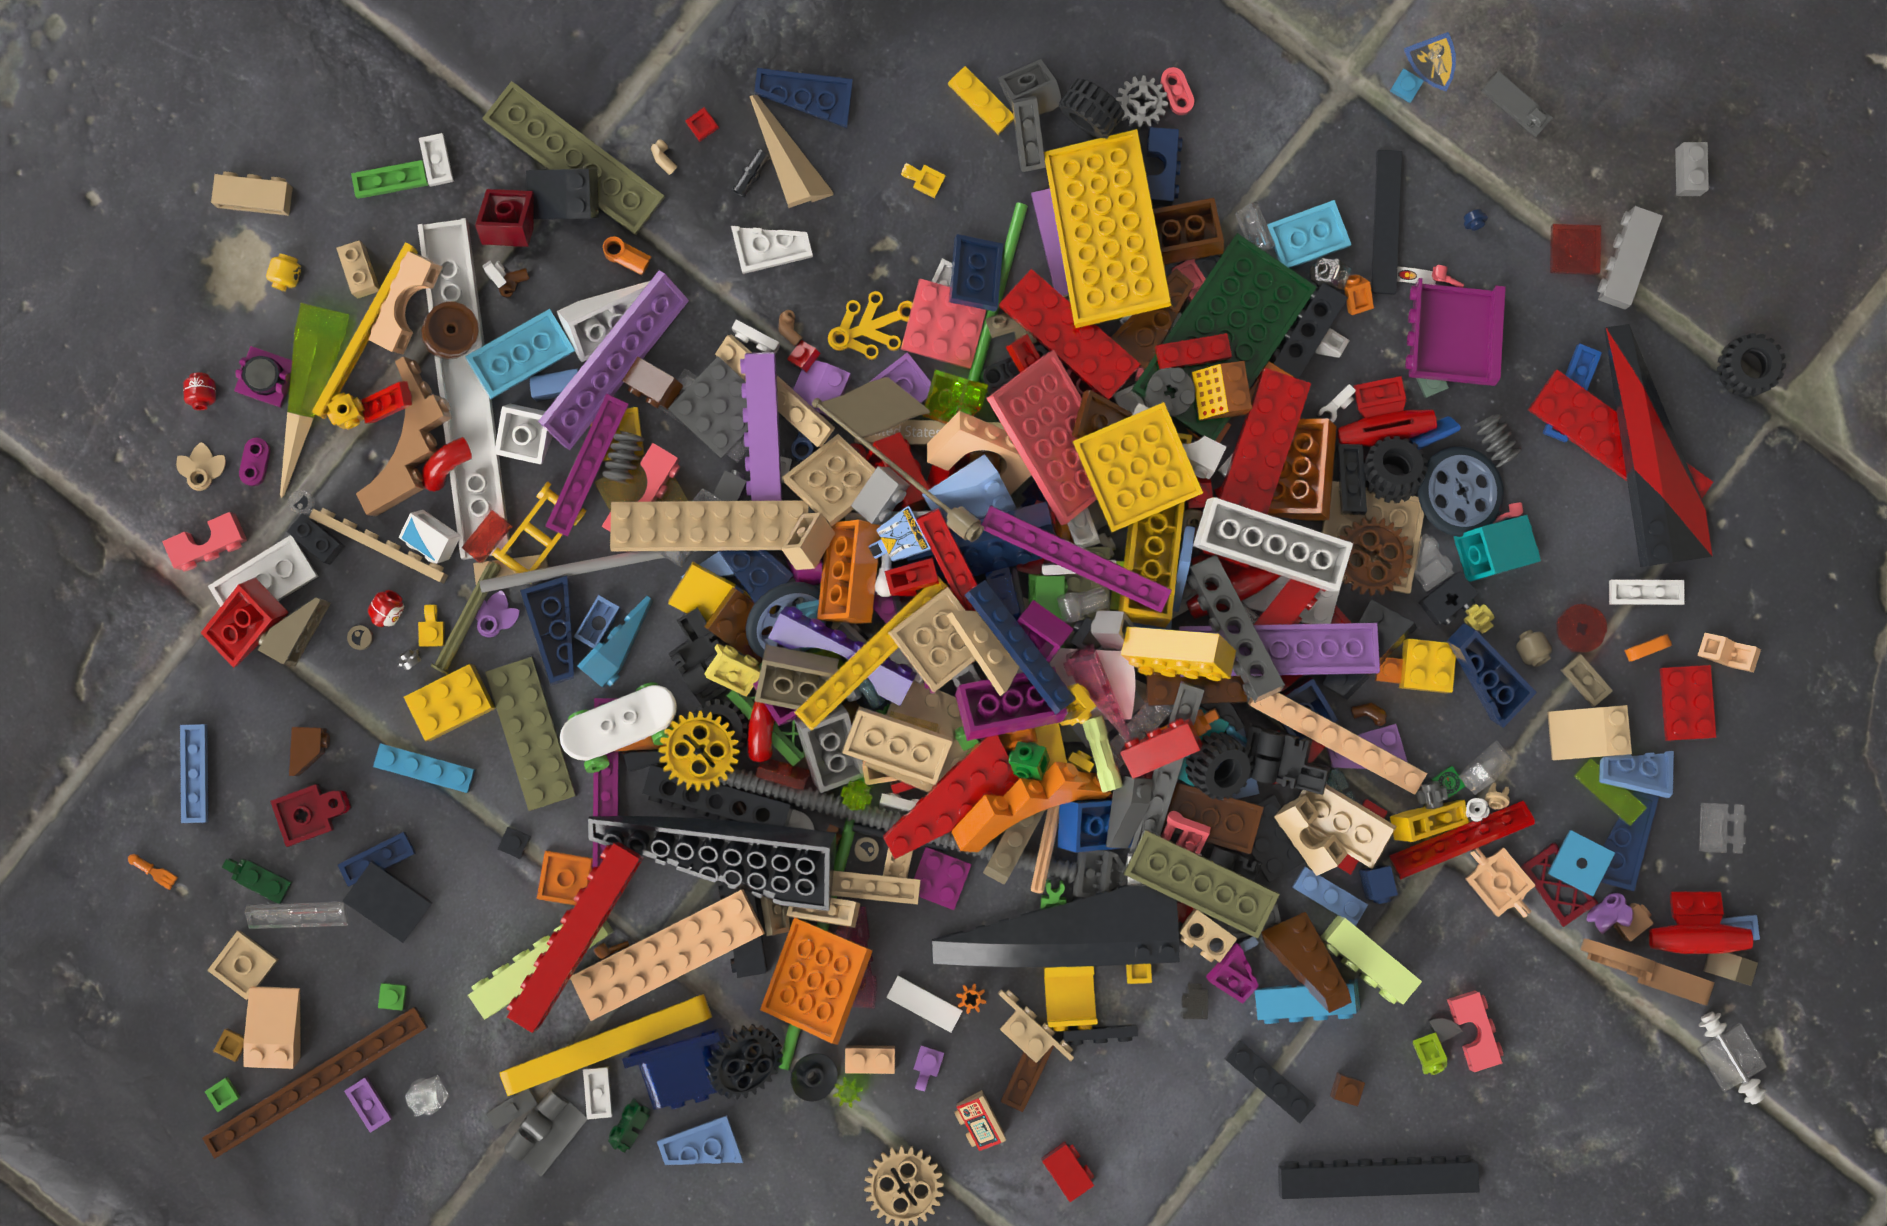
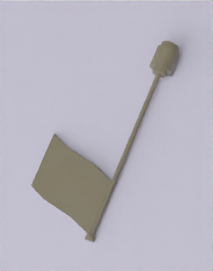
M889 377L871 381L845 395L823 402L819 398L813 400V407L820 408L948 513L946 517L948 520L947 526L955 533L970 542H974L979 538L984 530V526L981 525V521L963 506L954 507L953 509L947 507L864 439L885 432L910 418L930 413L929 409Z

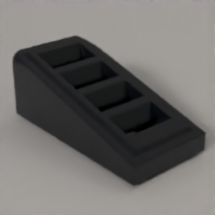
M658 751L623 753L628 771L631 772L650 767V765L663 763L659 760L665 756L664 753Z

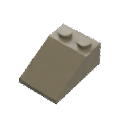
M317 597L270 628L268 632L265 631L259 640L260 647L258 651L284 665L295 667L331 603Z

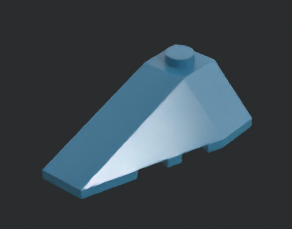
M646 596L625 617L623 625L619 624L610 632L606 644L604 642L599 643L578 665L584 673L601 687L605 688L607 685L611 687L620 678L618 673L622 670L653 602L649 596Z

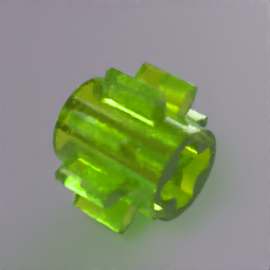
M861 780L849 781L848 786L842 789L843 804H846L851 810H864L866 804H870L872 800V795L869 794L871 787H868Z
M844 1076L841 1085L839 1083L834 1084L839 1091L835 1092L833 1097L840 1098L839 1106L845 1102L852 1108V1101H861L857 1092H861L863 1087H856V1078L849 1082L846 1076ZM845 1086L855 1091L852 1093L851 1098H847L846 1094L842 1095L841 1092L844 1091Z

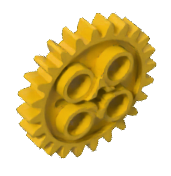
M699 711L698 716L695 718L693 713L689 712L687 720L680 715L679 724L674 721L671 722L673 730L665 729L664 733L668 738H661L660 742L666 746L660 747L658 751L664 753L665 756L661 757L659 761L667 762L663 771H672L669 777L670 780L675 777L679 778L677 786L686 782V790H689L691 785H695L696 791L699 792L701 785H704L705 789L709 791L710 783L719 787L718 779L720 778L726 782L728 778L725 772L731 774L734 772L730 764L737 765L738 760L732 756L740 753V750L733 749L739 741L731 740L735 731L727 732L726 729L729 723L721 726L719 724L721 721L720 716L714 721L712 720L711 712L706 718L703 717L702 711ZM698 728L703 729L706 737L704 739H697L694 737L693 731ZM687 735L690 738L691 742L694 744V746L690 742L685 740L683 736ZM684 745L688 749V754L679 756L675 752V747ZM713 746L720 747L723 750V755L721 757L712 756L710 748ZM695 747L698 749L703 747V755L698 754L696 756L694 754ZM705 757L713 762L715 767H711ZM695 763L703 764L705 772L696 774L692 770V765Z

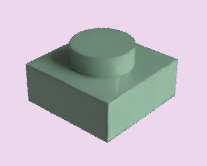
M1416 378L1425 398L1449 388L1446 381Z

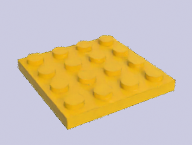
M1164 402L1073 441L1111 533L1203 494Z

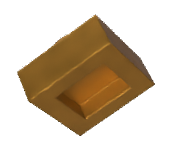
M228 1028L224 1029L214 1052L237 1062L244 1050V1036Z

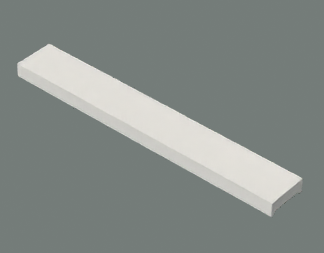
M462 218L461 220L418 224L421 255L443 266L433 289H426L429 312L443 302H457L469 308L478 321L479 332L476 342L465 355L449 360L435 356L440 397L445 398L451 407L449 412L452 419L443 423L446 444L463 437L467 441L472 454L471 460L456 466L450 471L457 533L461 535L459 539L460 557L465 560L492 556L497 547L502 550L510 537L499 455L494 454L497 437L492 399L489 398L465 358L468 354L484 346L469 222L466 218ZM448 327L447 332L453 334V329ZM511 546L507 550L506 554L512 553Z

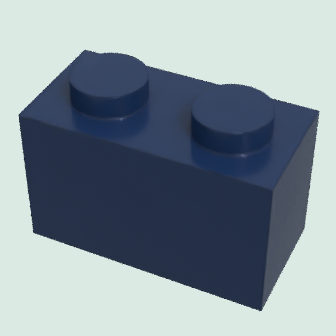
M1382 864L1375 866L1373 869L1369 867L1359 870L1366 899L1381 904L1392 901V896L1398 895L1391 866Z

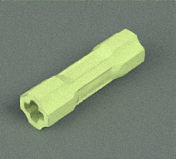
M1103 715L1089 718L1082 724L1096 764L1102 792L1121 788L1123 783L1111 750Z

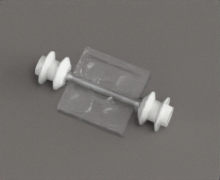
M1712 1011L1700 1018L1702 1022L1699 1023V1027H1706L1707 1031L1704 1035L1714 1038L1697 1049L1721 1090L1726 1092L1742 1083L1738 1092L1746 1094L1745 1103L1751 1102V1104H1756L1762 1101L1767 1090L1758 1087L1761 1082L1760 1079H1751L1750 1077L1767 1066L1742 1024L1738 1023L1724 1032L1727 1024L1719 1022L1720 1013L1715 1014Z

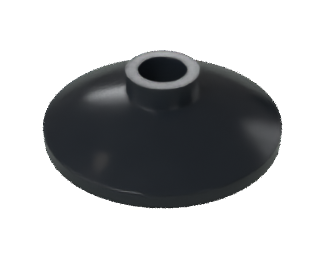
M812 1053L802 1057L795 1064L791 1072L790 1083L792 1090L799 1098L809 1102L825 1098L836 1085L838 1076L836 1065L828 1056L820 1053ZM814 1071L813 1077L808 1078V1075Z

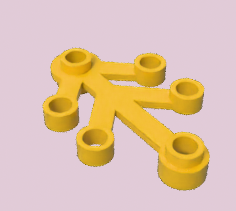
M878 291L871 292L868 297L869 303L859 326L850 329L854 316L858 315L861 310L859 302L851 300L846 305V313L840 327H835L829 332V345L837 351L850 348L864 354L867 359L874 360L878 357V348L872 344L867 346L854 339L863 335L887 345V348L891 351H897L901 346L900 338L894 335L889 336L877 331V329L899 320L908 322L909 316H904L902 311L906 308L911 310L913 303L904 301L899 304L897 311L872 320L877 307L883 302V296ZM878 295L880 301L873 303L871 301L872 296ZM856 304L858 309L855 312H851L849 306ZM838 335H842L845 338L842 343H837L835 339ZM892 339L898 341V345L896 347H891L889 345V342ZM873 348L876 350V354L869 356L867 350Z

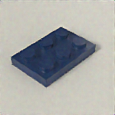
M956 235L953 249L950 303L994 312L997 310L1003 253L1002 243Z

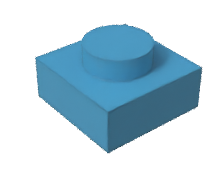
M1403 68L1390 92L1411 103L1424 80Z

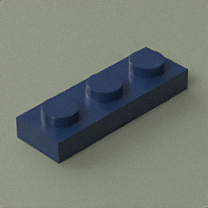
M402 832L338 864V867L347 886L350 887L356 883L371 861L386 869L416 854L406 832Z

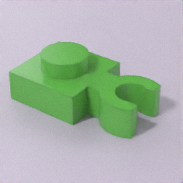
M1047 879L1045 886L1048 896L1041 895L1040 909L1056 904H1066V897H1060L1065 890L1063 881L1060 880V885L1057 889H1052L1051 880Z

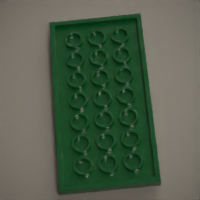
M1237 233L1162 344L1227 333L1232 354L1231 359L1181 367V369L1192 379L1191 373L1218 364L1244 361L1250 389L1317 287ZM1156 354L1131 390L1144 400H1146L1145 391L1147 384L1153 374L1159 370ZM1167 386V390L1164 392L1165 396L1170 395L1171 398H1175L1176 390ZM1195 400L1186 412L1179 416L1171 417L1199 437L1206 436L1214 441L1230 419V417L1199 421Z

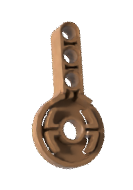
M1583 939L1580 950L1588 953L1587 959L1624 972L1626 971V974L1638 977V983L1702 1005H1708L1715 982L1612 946Z

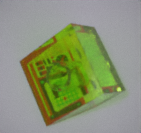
M935 369L925 407L930 410V413L923 414L922 416L947 424L959 411L973 416L982 408L988 384Z

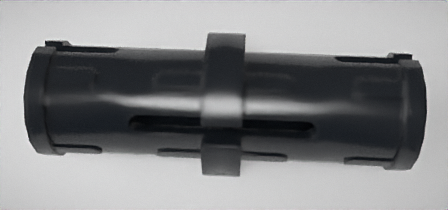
M757 149L748 166L743 167V173L732 190L745 198L755 180L758 181L761 177L759 174L771 157L764 151Z

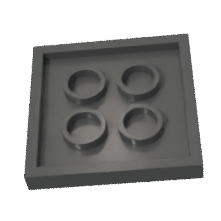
M718 356L668 410L717 456L723 459L742 439L744 432H748V422H743V408H747V398H742V383H746V381Z

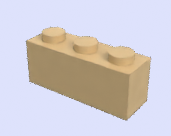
M223 172V175L215 174L211 203L217 208L289 216L293 187L286 182V179L280 177H271V180H264L261 176L248 174L247 178L238 177V174L233 172Z

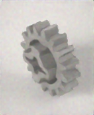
M1144 75L1141 81L1133 77L1132 84L1125 81V89L1119 88L1118 94L1121 97H1117L1116 100L1125 113L1121 120H1130L1129 127L1137 123L1138 129H1141L1142 124H1145L1149 129L1151 121L1156 124L1159 123L1158 115L1164 117L1166 112L1162 108H1166L1168 102L1163 101V99L1166 98L1167 92H1160L1163 85L1155 86L1154 78L1147 82ZM1138 88L1135 94H1129L1132 90ZM1148 90H1150L1155 96H1152L1148 92ZM1139 99H1144V106H1140ZM1128 109H1132L1136 116L1133 115ZM1154 109H1156L1153 114L1145 117V114L1148 111H1154Z

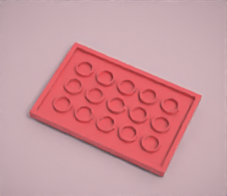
M1053 350L1042 356L990 395L987 400L1059 523L1064 525L1091 505L1097 498L1073 444V441L1077 440V438L1072 436L1082 398Z

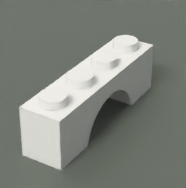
M1138 403L1132 416L1149 408ZM1206 436L1197 442L1182 444L1195 475L1200 478L1210 479L1220 462L1226 446Z

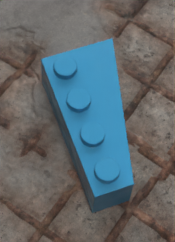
M1351 979L1349 984H1346L1352 1003L1331 1013L1311 995L1303 984L1297 985V987L1286 985L1257 988L1255 990L1257 1019L1264 1020V1024L1279 1023V1019L1289 1018V1022L1304 1021L1303 1017L1312 1016L1315 1021L1327 1020L1328 1015H1338V1019L1353 1018V1014L1360 1010L1358 979Z

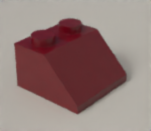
M486 189L475 224L482 245L529 246L534 229L533 191Z

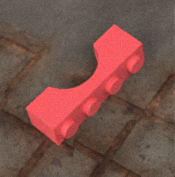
M652 443L640 463L646 472L648 483L645 494L638 502H655L657 498L661 499L668 489L666 486L667 481L670 477L674 478L681 467L678 465L680 460L676 456ZM611 512L602 525L609 532H611Z

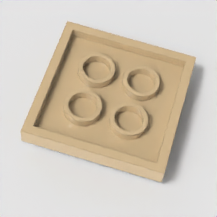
M837 434L785 474L783 481L815 513L821 512L832 527L854 510L851 506L876 469Z
M948 587L888 632L932 692L937 691L976 660L947 617L954 610L965 611Z

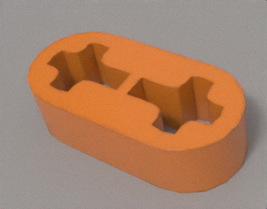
M1665 634L1624 651L1630 662L1670 647L1672 643L1668 634Z

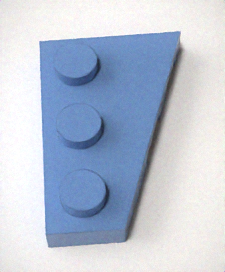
M1666 751L1664 754L1645 753L1639 756H1632L1631 754L1604 756L1600 760L1599 782L1669 798L1673 795L1674 751Z

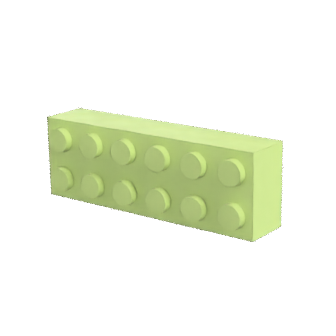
M607 921L603 924L589 949L614 932ZM563 924L554 929L553 931L557 932V930H560ZM549 935L534 943L535 949L531 952L527 949L513 958L515 963L511 966L507 963L493 971L494 977L492 979L486 977L471 987L473 992L468 996L484 1020L506 1007L514 996L517 997L518 994L522 993L523 989L520 988L522 982L527 975L535 972L536 967L533 966L541 953L547 952L550 947L547 944L550 938Z

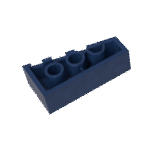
M567 576L520 590L550 685L574 679Z
M1463 623L1447 640L1489 718L1504 728L1537 692L1477 630Z

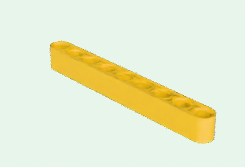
M702 994L499 1072L507 1096H510L712 1018V1014L705 995Z

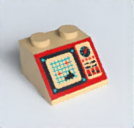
M982 1090L956 1104L958 1110L954 1113L960 1125L965 1123L969 1130L966 1133V1137L972 1147L977 1146L978 1150L981 1151L1006 1141L1005 1133Z

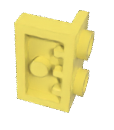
M717 644L715 650L718 654L704 673L706 678L747 697L753 688V683L758 681L761 670L757 665L758 661L750 655L745 657L740 655L736 649L729 645L724 647Z

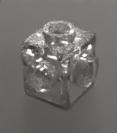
M438 1075L426 1080L420 1078L414 1081L405 1095L407 1105L413 1110L416 1117L422 1114L428 1116L437 1112L449 1097Z

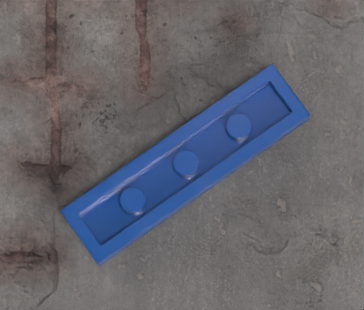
M1577 344L1565 375L1585 390H1588L1602 352L1583 344ZM1550 424L1545 425L1543 434L1562 442L1568 441V437L1553 429V426Z

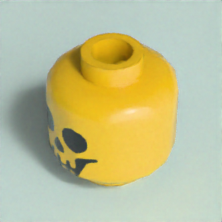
M279 254L278 257L271 259L266 277L273 283V288L286 291L287 287H296L302 269L301 265L297 263L298 259L285 254Z

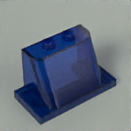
M718 1028L682 1041L629 1053L622 1059L624 1068L639 1066L654 1110L671 1106V1109H677L686 1106L685 1101L692 1099L695 1100V1103L710 1099L709 1095L717 1093V1091L711 1086V1082L707 1078L709 1073L706 1067L710 1066L707 1059L714 1057L711 1050L715 1049L714 1043L723 1040V1029Z

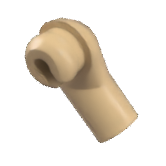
M659 139L655 144H652L651 151L656 163L670 175L677 168V165L664 154L668 149V145Z

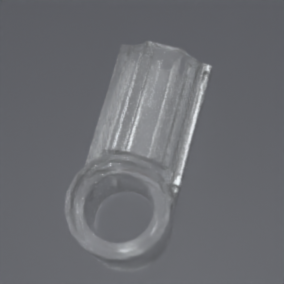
M1101 586L1081 593H1067L1057 598L1062 621L1065 623L1079 621L1086 614L1108 608L1109 603L1108 596Z

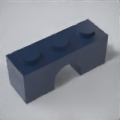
M1154 127L1149 129L1146 157L1160 159L1165 168L1164 172L1159 175H1147L1153 205L1172 206L1174 199H1178L1179 185L1175 184V177L1180 175L1181 161H1177V152H1181L1183 141L1182 137H1178L1179 129Z

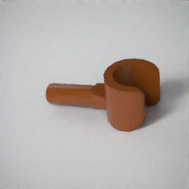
M625 941L608 949L603 942L594 948V952L598 958L603 959L615 951L629 947V943Z

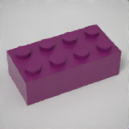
M1024 673L1016 674L1008 690L1001 696L989 679L959 685L955 694L967 741L1063 722L1067 715L1066 707L1055 715Z

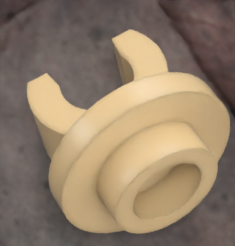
M1493 783L1485 795V801L1493 809L1507 807L1510 801L1507 796L1509 794V787H1505L1501 793L1496 791V783Z

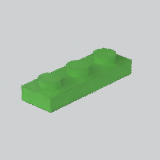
M423 160L351 173L357 199L428 186Z

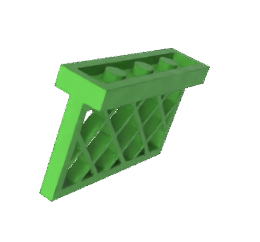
M731 690L726 696L750 720L754 705L752 699H755V697L748 695L746 697ZM792 720V732H782L775 721L772 744L794 767L805 757L804 751L801 752L795 746V735H799L798 732H795V720ZM786 735H792V742Z

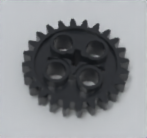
M751 1024L749 1030L745 1025H742L741 1032L733 1029L731 1037L725 1034L724 1038L726 1041L724 1043L718 1041V1050H711L714 1057L707 1059L710 1063V1066L706 1067L709 1073L707 1078L715 1091L721 1096L725 1095L727 1099H730L733 1095L738 1100L741 1094L747 1098L750 1091L756 1095L758 1087L765 1089V1081L772 1082L771 1074H778L775 1067L782 1065L779 1061V1058L783 1056L780 1051L782 1046L774 1033L769 1028L765 1029L762 1025L756 1028L754 1024Z

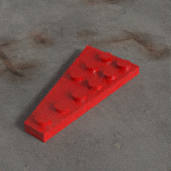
M998 735L985 737L979 744L977 743L971 749L972 751L962 761L957 762L932 787V790L916 803V806L907 815L901 817L883 835L894 859L952 831L984 795L1004 796L1020 779L1014 775L1011 764H1009V756Z

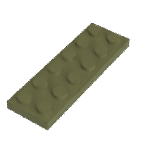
M533 657L486 671L485 673L528 811L575 797L574 786Z
M1146 829L1124 871V875L1257 939L1280 895L1274 890Z

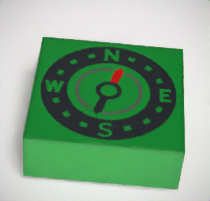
M1449 766L1431 779V781H1439L1440 786L1446 787L1448 798L1466 786L1452 766Z

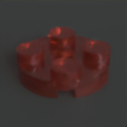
M1577 604L1567 608L1557 619L1556 623L1559 640L1572 652L1585 653L1595 650L1602 644L1605 633H1607V622L1600 610L1586 604ZM1578 622L1588 626L1585 629V635H1582L1581 632L1577 633Z

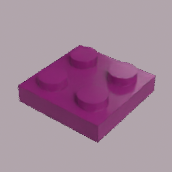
M926 847L914 879H920L919 897L954 910L972 864Z

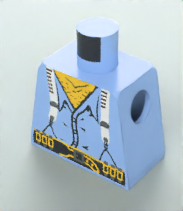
M909 506L880 526L877 532L881 540L868 546L875 559L888 553L893 562L931 550Z

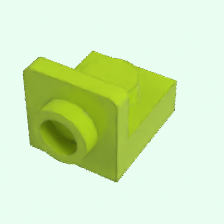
M1436 1032L1413 1040V1046L1422 1064L1424 1074L1431 1073V1075H1435L1447 1067V1057Z

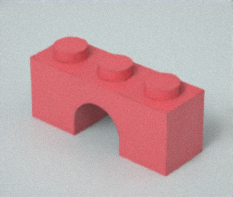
M228 512L208 521L211 536L208 542L203 545H197L192 534L182 532L162 541L173 568L183 570V572L189 571L197 567L196 563L204 559L206 562L212 561L219 557L218 553L225 550L231 552L241 548V543L247 541L236 514Z
M1474 990L1447 999L1456 1024L1472 1022L1477 1028L1476 1039L1472 1043L1462 1046L1469 1070L1477 1072L1502 1064L1501 1056H1503V1050L1500 1043L1495 1042L1493 1033L1496 1032L1492 1019L1487 1017L1485 1010L1488 1009V1004L1485 996L1480 995V992Z

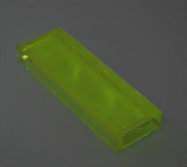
M1590 758L1574 777L1631 826L1647 807L1625 788L1600 783V766Z

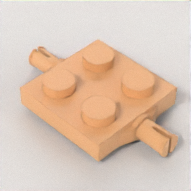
M1479 848L1473 849L1470 854L1479 864L1475 871L1465 879L1491 911L1499 917L1507 909L1515 907L1523 918L1530 914L1531 910L1522 900L1526 893L1536 885L1506 849L1501 848L1494 855L1487 858Z

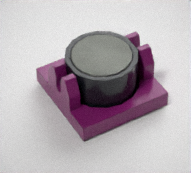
M250 346L246 358L243 357L239 361L241 369H236L235 373L238 381L234 392L282 408L298 363Z

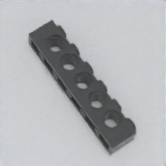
M1217 555L1191 566L1188 571L1187 582L1192 590L1195 589L1199 595L1198 603L1201 609L1209 614L1211 618L1209 619V624L1214 633L1218 632L1236 650L1233 670L1237 676H1241L1244 682L1243 689L1247 697H1252L1254 703L1280 692L1285 684ZM1213 583L1216 585L1217 590L1209 591L1206 589L1205 584ZM1224 604L1228 608V612H1219L1216 605ZM1234 625L1239 629V633L1231 634L1227 627ZM1238 648H1248L1251 655H1241ZM1250 670H1260L1262 673V677H1253L1250 673Z

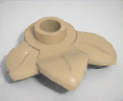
M201 442L193 449L190 458L178 456L176 465L178 472L187 478L188 485L192 489L203 491L211 485L212 479L219 477L223 473L226 459L224 455L213 457L210 449ZM199 475L204 476V480L202 483H197V477Z

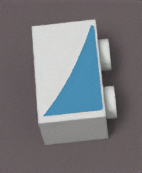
M420 510L410 513L399 538L405 541L409 548L418 550L425 555L428 561L440 563L450 559L461 535L426 511Z

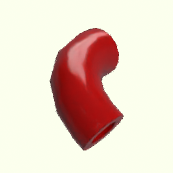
M463 437L442 446L425 463L422 472V484L425 489L429 491L442 489L446 484L448 473L456 466L472 459L469 445Z
M756 701L753 705L749 723L748 756L753 761L764 762L770 759L773 753L772 735L775 719L764 703Z

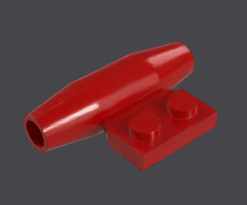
M1402 376L1354 385L1357 409L1364 418L1337 428L1339 444L1374 446L1379 440L1383 442L1385 437L1393 439L1394 436H1400V440H1404V438L1410 439L1437 428V420L1433 409L1404 410L1406 395Z
M1199 555L1191 559V565L1200 563L1208 559V557ZM1220 562L1240 601L1259 593L1281 577V575L1251 565L1248 569H1239ZM1209 582V583H1206V585H1207L1206 589H1207V590H1209V591H1215V590H1217V587H1216L1215 584L1210 583V582ZM1198 593L1186 601V605L1194 619L1209 615L1207 611L1201 609L1198 603ZM1224 604L1216 605L1219 612L1227 609Z
M1671 892L1672 918H1674L1678 925L1654 928L1649 931L1651 949L1680 954H1723L1752 949L1753 933L1751 929L1720 924L1724 915L1721 892Z

